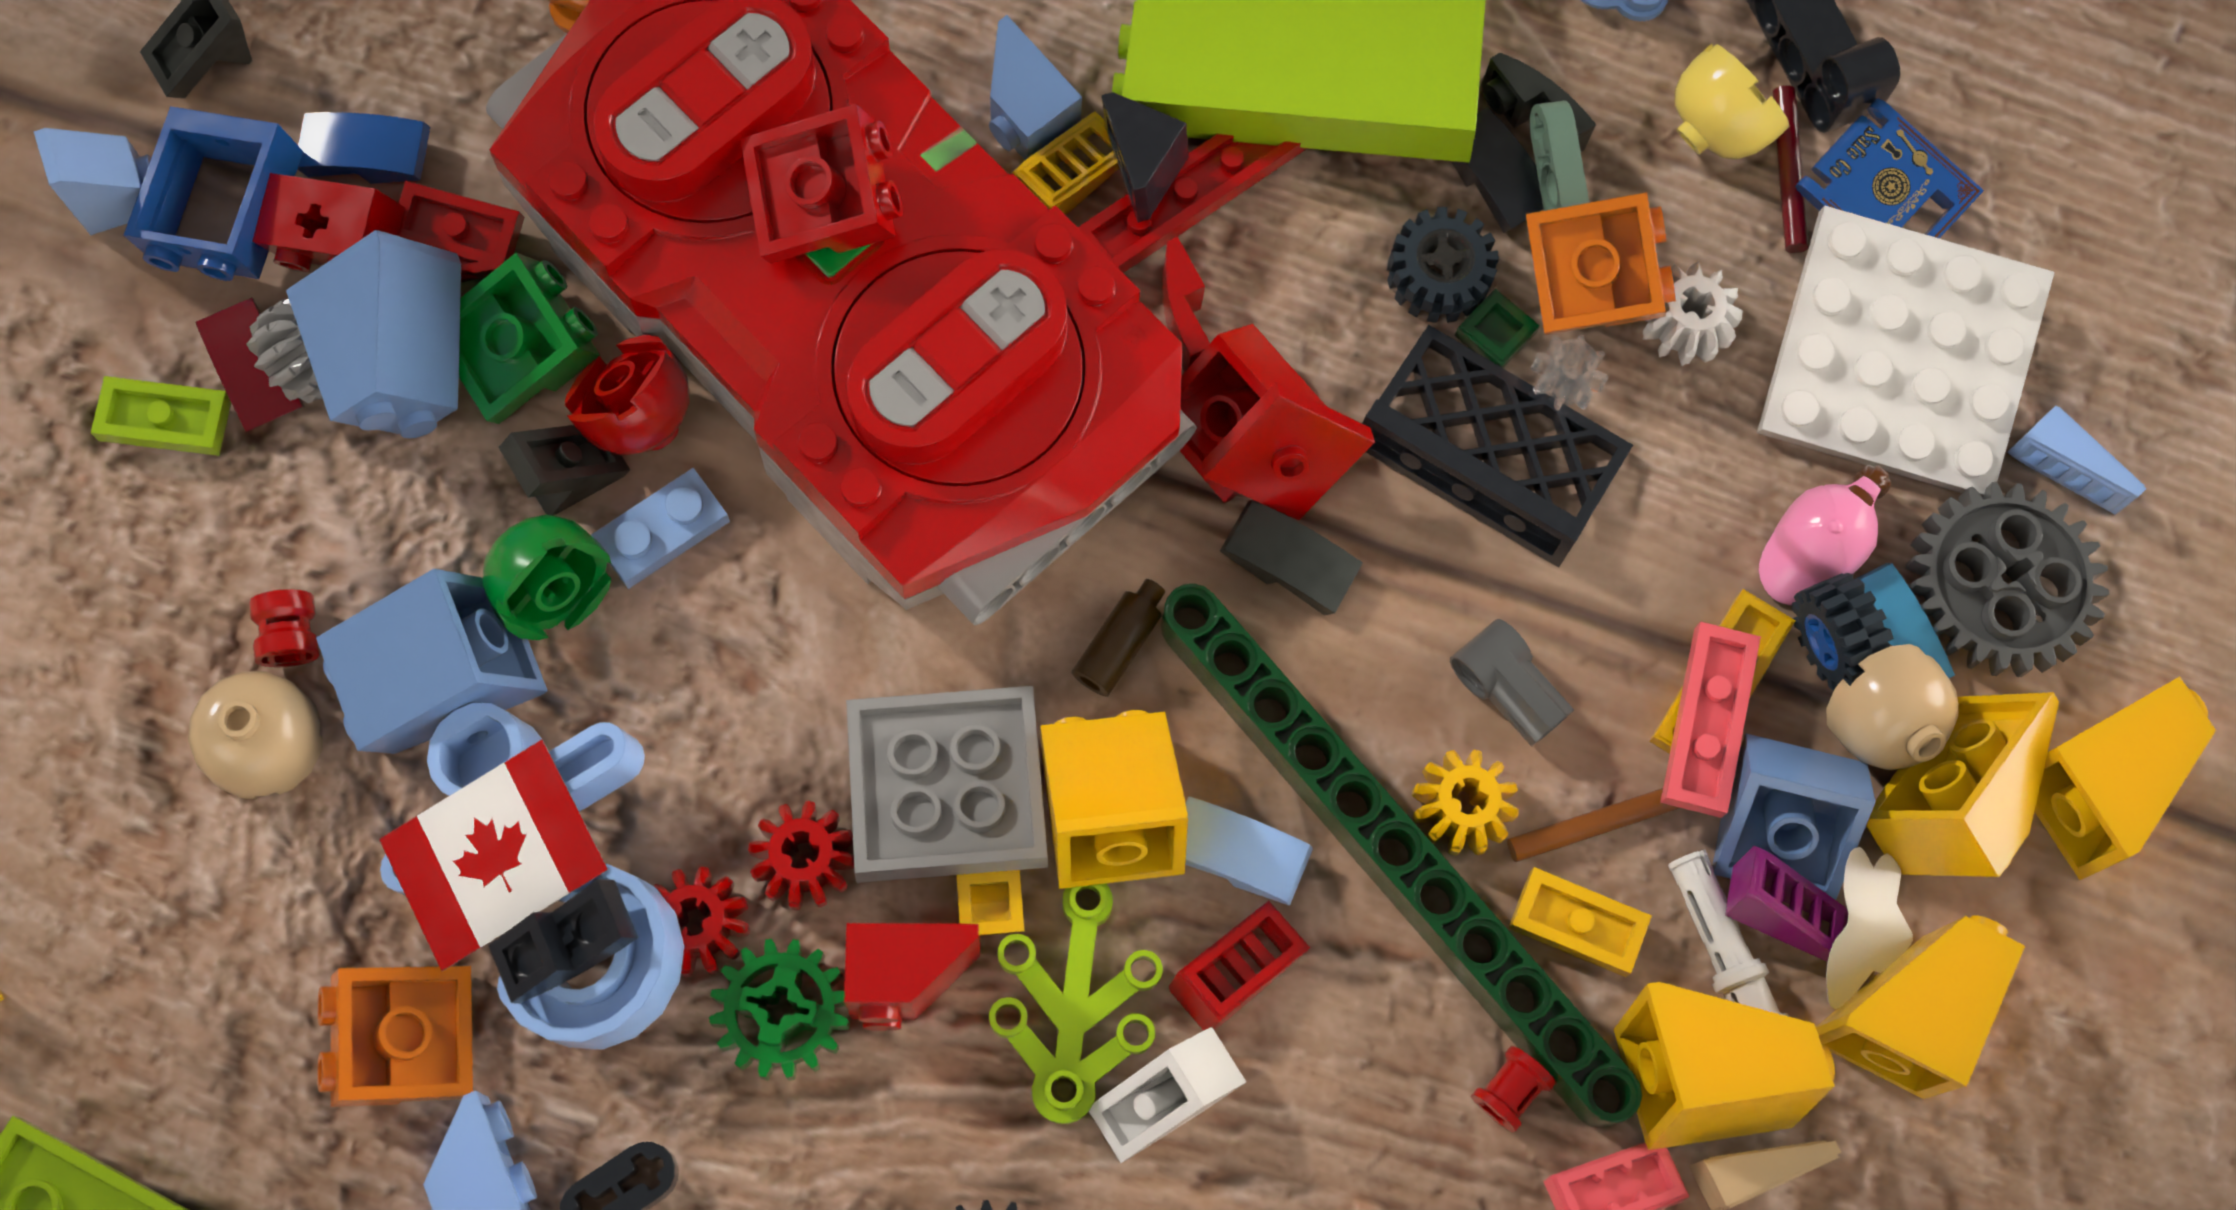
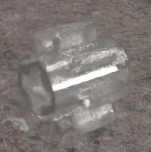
M1583 335L1563 342L1558 336H1553L1547 347V354L1537 353L1531 366V370L1542 375L1536 384L1534 393H1546L1555 398L1554 408L1558 411L1563 404L1568 406L1575 403L1582 410L1586 409L1592 398V392H1601L1608 379V375L1596 370L1605 356L1604 351L1595 352L1594 348L1585 342Z

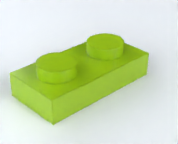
M104 376L91 434L101 442L220 456L231 401L226 391Z

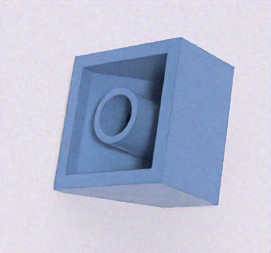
M1746 733L1739 751L1728 813L1720 821L1712 865L1714 874L1731 879L1733 865L1753 846H1757L1776 856L1836 900L1844 882L1845 867L1850 851L1858 847L1875 805L1868 764Z

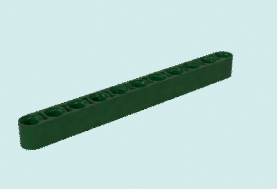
M1195 583L1183 584L1175 588L1166 599L1161 620L1162 635L1171 649L1516 1047L1533 1057L1553 1076L1556 1081L1553 1089L1575 1115L1585 1124L1595 1128L1611 1127L1632 1117L1640 1107L1642 1099L1641 1086L1635 1074L1214 593L1205 586ZM1182 608H1193L1203 614L1206 623L1198 629H1186L1176 622L1174 614ZM1224 653L1235 654L1243 660L1246 670L1236 676L1225 675L1217 669L1214 659ZM1262 699L1275 700L1283 706L1286 718L1275 723L1264 721L1257 715L1254 704ZM1303 745L1315 746L1325 755L1327 765L1319 770L1307 769L1299 764L1295 750ZM1350 791L1357 793L1364 799L1367 805V814L1357 818L1346 816L1340 811L1336 796L1342 792ZM1391 838L1398 840L1408 851V862L1400 866L1388 864L1379 854L1378 843L1383 839ZM1425 886H1435L1442 889L1449 898V912L1438 915L1428 911L1421 902V889ZM1465 935H1481L1488 941L1492 952L1489 963L1480 964L1467 957L1463 949ZM1508 983H1522L1530 989L1534 999L1531 1012H1518L1509 1005L1505 993ZM1553 1031L1565 1032L1574 1040L1577 1052L1572 1063L1559 1061L1553 1056L1549 1047V1038ZM1597 1080L1610 1082L1618 1091L1620 1101L1615 1113L1605 1112L1596 1105L1592 1091Z

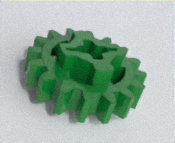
M772 938L766 939L764 945L765 955L758 958L748 948H743L740 952L745 963L744 967L738 971L733 967L724 965L721 969L724 976L730 982L728 989L711 990V998L724 1005V1011L709 1016V1022L713 1027L727 1028L728 1030L717 1042L718 1046L723 1052L733 1050L736 1047L741 1049L737 1054L734 1064L742 1071L749 1067L754 1060L759 1062L758 1073L762 1080H769L775 1066L782 1067L788 1081L795 1080L797 1073L796 1064L803 1061L814 1072L818 1071L820 1064L816 1053L823 1048L827 1052L836 1054L840 1048L830 1035L833 1029L848 1030L850 1025L847 1018L836 1014V1008L845 1006L844 991L832 990V987L843 977L838 967L822 972L820 968L824 963V952L816 949L807 959L803 958L802 945L797 939H792L786 953H779ZM775 969L773 978L756 989L747 987L758 975ZM803 973L809 976L819 987L823 998V1005L805 1000L801 994V978ZM781 995H787L791 1006L800 1011L801 1014L783 1015L780 1025H775L768 1011L762 1009L759 1005L766 1007L767 1004H778ZM738 1014L755 1019L760 1027L758 1047L749 1042L744 1036L739 1025ZM804 1030L815 1032L803 1045L785 1051L788 1040Z

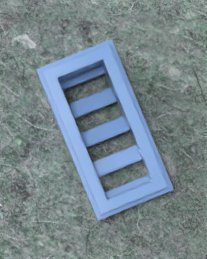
M2054 406L2007 452L2024 465L2114 515L2146 490L2143 483L2064 410L2057 406Z

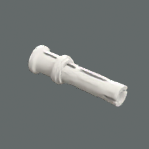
M1706 850L1690 853L1671 862L1668 867L1682 892L1690 915L1717 975L1712 977L1714 980L1712 986L1715 992L1723 994L1726 1000L1789 1017L1787 1013H1780L1766 982L1765 976L1769 973L1766 964L1761 963L1759 958L1753 959L1749 947L1746 945L1737 921L1725 916L1727 898L1714 874V869Z

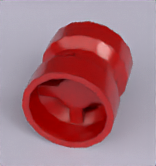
M280 589L260 593L250 599L251 621L258 626L259 636L253 642L254 661L258 665L274 668L293 667L318 659L320 653L316 639L317 636L311 632L310 621L316 614L314 596L311 592L297 589Z

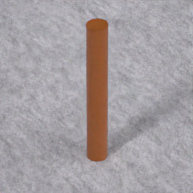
M1663 788L1509 838L1507 839V845L1514 862H1519L1680 808L1660 803Z

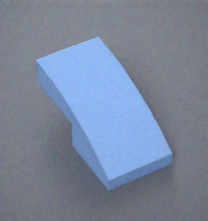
M1189 796L1186 801L1188 829L1185 865L1226 878L1236 888L1290 906L1312 853V846L1254 819Z

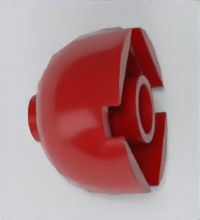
M641 335L626 339L617 344L616 346L623 354L617 356L608 364L600 356L592 361L576 378L565 397L564 406L572 414L567 415V417L581 434L597 448L623 456L639 454L649 450H659L670 444L679 432V426L686 415L690 403L688 376L680 362L658 336Z

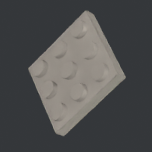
M1033 686L846 700L854 866L857 883L1048 867Z

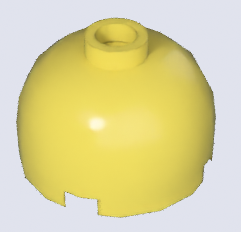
M1711 43L1690 63L1679 78L1675 89V107L1684 123L1676 130L1688 146L1699 155L1708 148L1718 156L1727 159H1741L1751 156L1771 144L1790 125L1786 115L1774 98L1770 96L1765 100L1762 93L1755 86L1758 79L1736 57L1718 44L1713 47Z

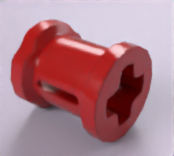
M1511 1046L1506 1051L1505 1057L1507 1062L1485 1088H1477L1471 1095V1098L1481 1110L1496 1123L1512 1133L1516 1132L1522 1125L1519 1118L1541 1091L1550 1092L1556 1085L1553 1076L1538 1061L1515 1046Z

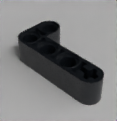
M1746 0L1791 86L1795 87L1796 95L1808 118L1818 131L1826 133L1853 123L1861 115L1865 117L1871 116L1867 111L1870 104L1876 98L1886 102L1898 85L1900 65L1892 45L1883 37H1876L1858 44L1834 0Z

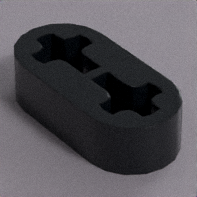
M639 1142L628 1147L574 1183L564 1193L560 1202V1210H582V1204L579 1199L587 1193L592 1198L600 1199L613 1190L618 1198L603 1207L602 1210H649L664 1200L674 1190L679 1179L677 1161L667 1148L654 1142ZM644 1156L651 1162L658 1161L659 1159L663 1160L664 1167L657 1173L661 1183L655 1189H651L648 1185L641 1183L625 1192L622 1184L639 1172L638 1166L635 1163L639 1157Z

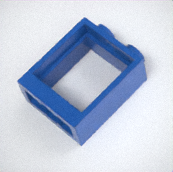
M170 106L123 236L144 253L142 258L145 262L162 270L177 272L180 266L196 268L203 274L222 281H232L234 275L259 279L269 251L253 243L252 240L269 175L274 173L295 177L304 151L278 123ZM204 157L254 165L227 244L175 236Z

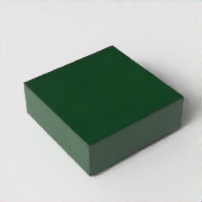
M1495 288L1457 328L1454 336L1471 350L1504 368L1534 337L1540 325Z

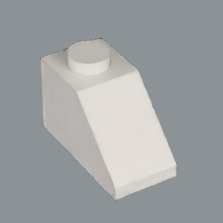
M1210 1027L1162 1053L1095 1101L1089 1112L1119 1162L1122 1163L1210 1108L1246 1083V1080L1214 1029Z

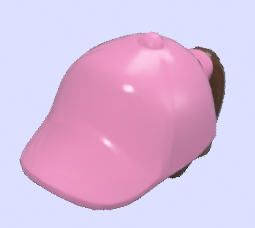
M1868 464L1861 468L1853 477L1854 483L1849 485L1829 484L1808 489L1790 505L1767 542L1759 563L1760 580L1766 592L1773 599L1792 606V603L1795 602V594L1801 590L1841 573L1853 574L1865 563L1877 543L1878 520L1874 504L1877 499L1882 498L1889 491L1891 485L1889 474L1878 465L1873 467Z

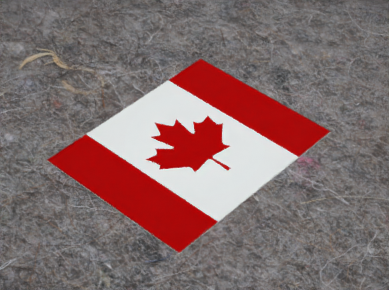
M543 739L379 839L441 971H444L503 935L533 912L542 911L608 870Z

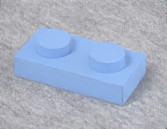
M693 467L591 534V536L609 554L611 566L625 586L630 589L729 523L730 520L728 514Z

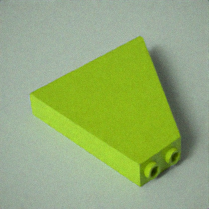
M1486 0L1134 1L1131 25L1121 24L1118 59L1126 60L1125 73H1114L1112 92L1185 122L1187 138L1209 140L1216 134L1234 135L1233 142L1278 146L1286 141L1301 143L1300 148L1470 163L1477 122Z

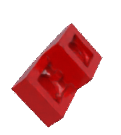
M1177 236L1167 241L1162 293L1167 328L1182 342V369L1185 372L1210 342L1194 315V312L1202 308L1205 285Z

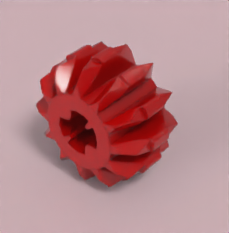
M812 801L805 802L802 807L801 818L794 819L789 805L783 804L778 808L779 815L783 821L782 825L777 827L767 819H762L758 823L759 830L770 841H754L749 843L748 851L750 855L764 860L756 864L750 870V873L755 882L772 879L765 891L766 897L772 902L779 899L789 889L788 902L792 910L798 911L801 909L805 892H811L814 903L817 907L821 908L827 904L825 893L821 887L828 884L840 893H843L847 888L845 879L835 870L855 869L854 855L842 851L853 843L852 831L840 830L834 832L840 821L839 814L834 810L825 813L816 822L817 808ZM809 843L817 859L813 863L807 858L808 867L797 869L791 856L788 854L792 849L799 853L797 845Z
M700 867L696 872L694 885H689L684 872L681 869L672 872V879L677 889L669 893L660 884H655L654 887H656L675 911L679 928L689 923L687 913L693 909H699L704 917H706L709 911L711 913L710 917L702 921L704 931L700 934L692 935L687 927H684L681 932L684 943L681 975L684 977L692 976L695 971L697 958H701L704 968L710 975L715 974L719 969L713 954L721 950L728 958L732 960L737 959L740 952L728 940V937H745L750 934L748 923L732 919L743 914L749 908L745 897L728 899L735 886L732 879L728 876L719 879L711 887V871L707 867Z

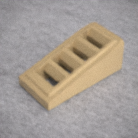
M1823 1140L1708 1157L1691 1164L1690 1169L1709 1209L1727 1210L1839 1158L1838 1154L1842 1152L1836 1141L1827 1142Z

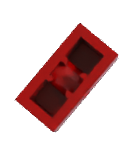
M270 173L252 242L275 254L273 260L275 264L295 271L310 272L312 264L323 266L375 230L398 236L405 207L375 188Z

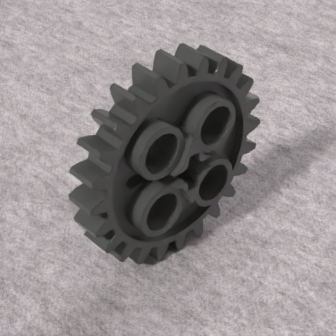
M1992 482L1986 487L1984 495H1980L1973 486L1969 487L1959 496V501L1950 497L1938 508L1940 514L1933 512L1921 524L1927 533L1921 532L1911 542V546L1921 555H1915L1908 561L1905 569L1921 575V578L1910 584L1909 588L1914 595L1924 596L1926 602L1921 607L1926 616L1932 615L1936 621L1932 627L1937 636L1945 633L1950 638L1945 649L1946 655L1950 656L1960 648L1966 649L1968 651L1967 668L1969 669L1974 668L1987 658L1989 659L1991 676H1998L2007 669L2009 664H2011L2016 677H2023L2033 669V664L2041 673L2056 665V658L2064 662L2076 654L2077 649L2075 645L2081 646L2094 636L2088 626H2093L2104 618L2105 613L2093 604L2107 597L2109 590L2093 583V580L2108 571V567L2100 563H2090L2088 557L2100 547L2099 542L2082 543L2078 536L2087 525L2084 520L2070 526L2063 521L2069 507L2066 503L2058 506L2052 512L2046 509V491L2041 490L2030 501L2025 500L2023 485L2020 483L2013 486L2006 493L2005 497L1997 482ZM2001 529L2011 532L2019 542V549L2010 547L2004 541ZM1972 537L1979 539L1978 543L1972 542ZM1955 562H1961L1971 569L1974 575V582L1964 580L1958 574ZM2004 574L2012 580V583L2009 585L2001 577ZM2040 576L2054 583L2058 591V597L2048 594L2043 589ZM1994 609L2001 610L2009 616L2012 621L2013 631L2003 628L1997 622ZM2036 615L2042 617V622L2036 620Z

